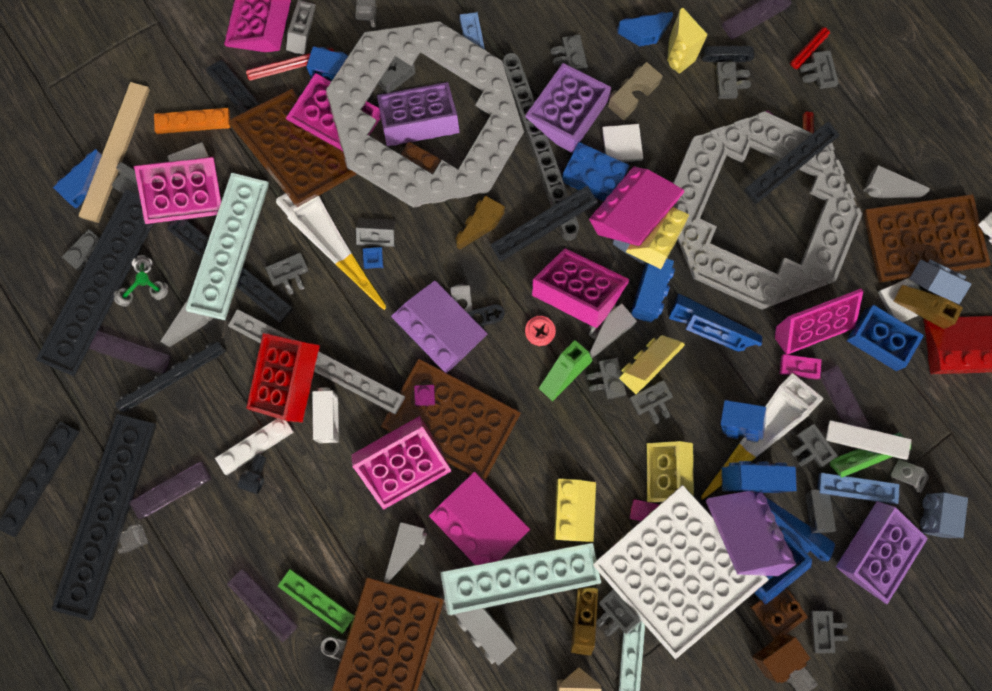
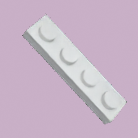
M277 418L215 459L224 474L228 475L255 458L256 454L266 451L294 433L287 421Z

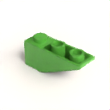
M574 340L560 355L539 387V390L553 401L593 361L589 352Z

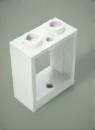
M318 388V391L313 392V440L318 443L339 442L338 396L333 391H330V388Z

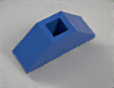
M661 12L657 15H643L635 19L626 18L619 22L618 34L638 46L656 44L670 25L673 13Z

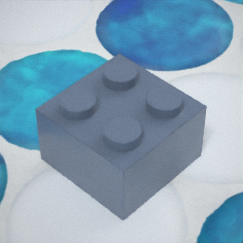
M920 260L909 279L923 288L957 304H960L971 286V283L965 281L966 276L932 260H929V262Z
M948 493L926 494L923 500L924 514L920 521L921 532L942 538H963L968 498Z

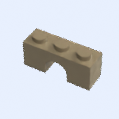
M647 62L642 67L638 66L633 72V76L630 79L626 78L621 84V88L618 91H613L609 96L608 107L621 119L625 120L636 109L639 101L633 96L632 92L642 91L649 96L660 84L663 76Z

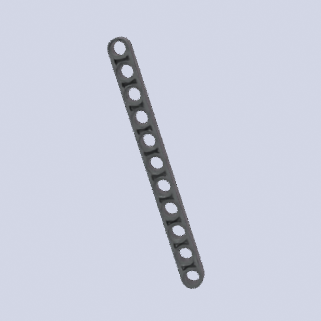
M509 53L503 59V66L550 206L553 207L569 196L547 136L540 129L537 132L530 130L537 127L526 118L524 113L530 110L535 101L519 57L516 54ZM516 79H517V80H520L521 82L516 83V82H514L513 80H516ZM523 95L527 98L520 99L519 96ZM542 144L544 148H537L536 145ZM542 161H549L550 164L544 165L542 164ZM554 177L556 181L550 182L547 178ZM558 193L562 198L556 199L553 195ZM576 217L558 227L562 238L567 241L576 238L579 230ZM571 227L574 229V232L568 233L565 228Z

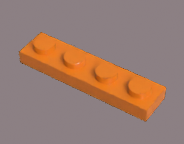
M228 108L154 114L155 132L163 134L231 128L230 111Z

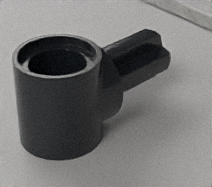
M255 455L250 470L242 473L238 488L254 494L260 492L264 482L261 472L267 459L265 456Z

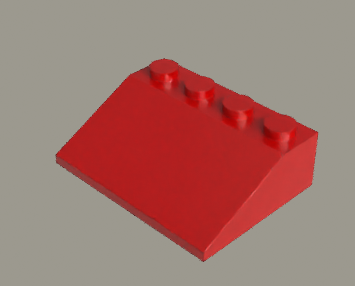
M992 316L958 317L956 324L945 329L924 319L930 374L992 372Z
M263 333L246 409L284 421L303 423L320 345Z

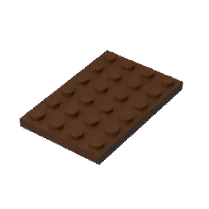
M291 89L230 119V125L298 208L355 176L357 173L347 168L342 150L286 119L299 99Z
M973 195L866 209L863 211L879 282L910 278L920 260L925 262L932 260L954 271L984 268L991 265L983 232L978 225L980 220Z
M418 359L399 393L405 397L397 414L389 411L381 427L392 432L420 416L431 432L447 463L469 475L476 472L485 482L521 413ZM434 385L435 405L415 406L414 386Z
M366 577L331 691H417L444 599Z

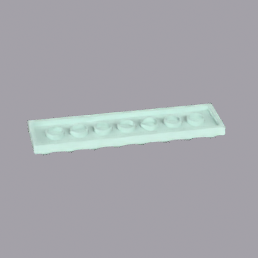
M231 173L185 308L186 311L217 319H226L269 186L267 181Z
M593 543L440 572L447 613L452 615L600 584L599 572L593 566L596 562Z

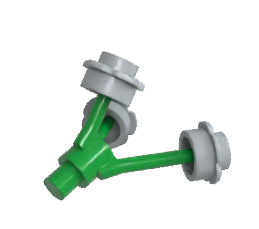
M139 255L133 259L132 266L138 272L136 280L129 289L121 288L119 291L116 290L114 292V300L117 304L124 307L129 306L133 299L132 291L138 285H149L151 296L156 300H160L167 295L168 285L159 281L152 283L146 274L151 269L152 261L150 258Z

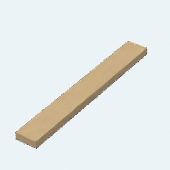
M130 82L79 213L80 218L99 223L112 190V183L118 174L116 167L123 161L150 91L148 87Z

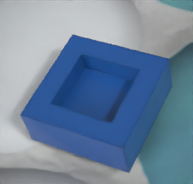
M382 247L363 249L365 269L384 268Z

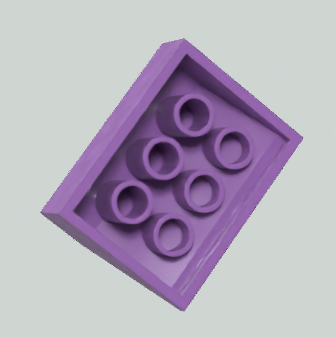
M563 63L530 108L526 118L555 144L573 153L578 143L608 102L611 87Z
M448 82L377 95L387 146L459 133L457 113Z
M433 281L408 300L391 316L445 373H448L488 335L436 281Z
M745 491L705 500L737 575L779 576L796 565L792 552L788 548L784 535L780 531L775 521V516L771 512L767 499L762 492Z
M877 501L836 567L883 603L888 604L928 538L896 507Z

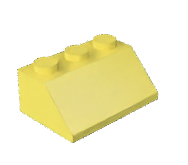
M684 8L679 11L669 37L667 61L670 67L678 73H681L696 61L707 37V33Z
M672 207L640 246L630 244L626 252L661 269L680 236L689 214Z
M663 335L657 340L653 338L646 345L648 349L645 352L641 350L634 357L636 361L633 364L629 362L621 370L624 374L619 379L637 394L685 346L683 342Z
M680 441L647 443V502L662 503L682 485L694 496L693 443Z
M557 479L554 540L593 542L596 482Z

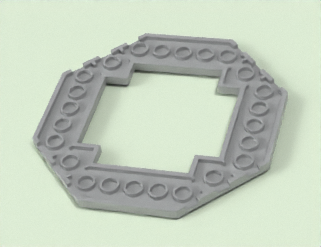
M441 22L364 32L326 89L327 99L331 106V113L338 131V138L344 152L347 168L413 208L423 204H434L448 199L468 197L472 194L488 193L524 133L502 61ZM422 53L483 91L475 106L491 116L458 170L442 160L432 175L368 136L376 123V119L364 113L361 109L395 57L412 66L419 54Z
M762 112L756 116L745 118L731 125L693 137L673 184L684 189L683 195L673 207L689 214L687 222L678 237V242L693 279L761 310L835 282L862 213L860 208H857L853 199L855 196L850 184H847L844 178V170L841 163L836 159L833 152L832 142L799 169L815 177L809 194L825 200L802 261L798 264L784 258L780 263L777 273H774L710 244L717 226L701 220L700 217L726 155L743 162L751 147L777 160H781L812 135V133L767 112Z

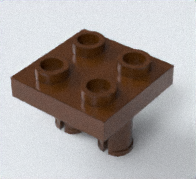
M787 588L766 605L759 599L750 606L774 641L781 639L808 618Z

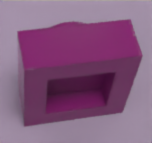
M434 385L414 386L415 406L435 405Z

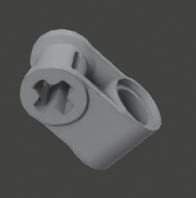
M329 635L321 643V651L324 655L340 661L347 639L336 635ZM329 640H333L336 643V649L333 651L326 648V642Z

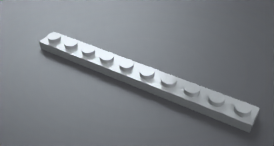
M238 309L228 325L230 328L261 343L263 333L293 339ZM318 352L314 372L397 414L405 399L403 395Z

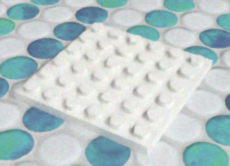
M684 485L679 487L593 564L675 659L769 580L767 576L737 575L713 517Z

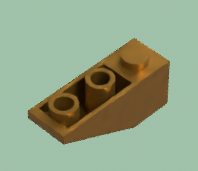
M487 196L484 197L483 201L479 200L475 207L476 212L473 216L470 215L465 223L466 228L464 231H460L456 237L457 248L462 249L493 230L502 218L505 207Z
M905 285L900 286L893 302L943 329L956 324L963 307L946 298Z
M581 587L577 589L571 653L591 656L594 650L598 589Z

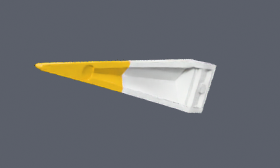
M287 194L278 197L276 203L287 214L288 219L385 310L386 305L350 252L320 197L317 196L298 208Z
M792 373L779 386L766 405L767 419L763 440L750 442L744 437L723 467H728L729 463L753 461L809 416L822 402L823 397ZM722 469L701 496V500H704L722 485Z

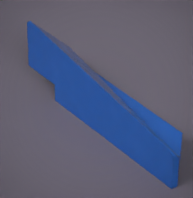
M678 294L669 319L686 323V330L738 352L745 350L749 346L762 345V335Z
M766 498L780 531L784 530L805 553L811 551L821 561L830 560L835 547L833 541L821 533H811L809 525Z

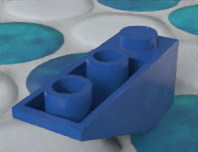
M96 149L87 154L79 165L74 166L71 172L64 178H61L53 187L74 208H77L84 202L102 157Z

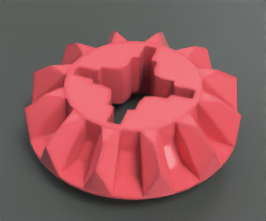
M544 316L533 317L525 327L526 338L531 344L537 346L549 344L556 332L553 322ZM543 325H545L543 330L545 335L540 334L536 338L537 331L535 330V328L540 329L541 327H543Z

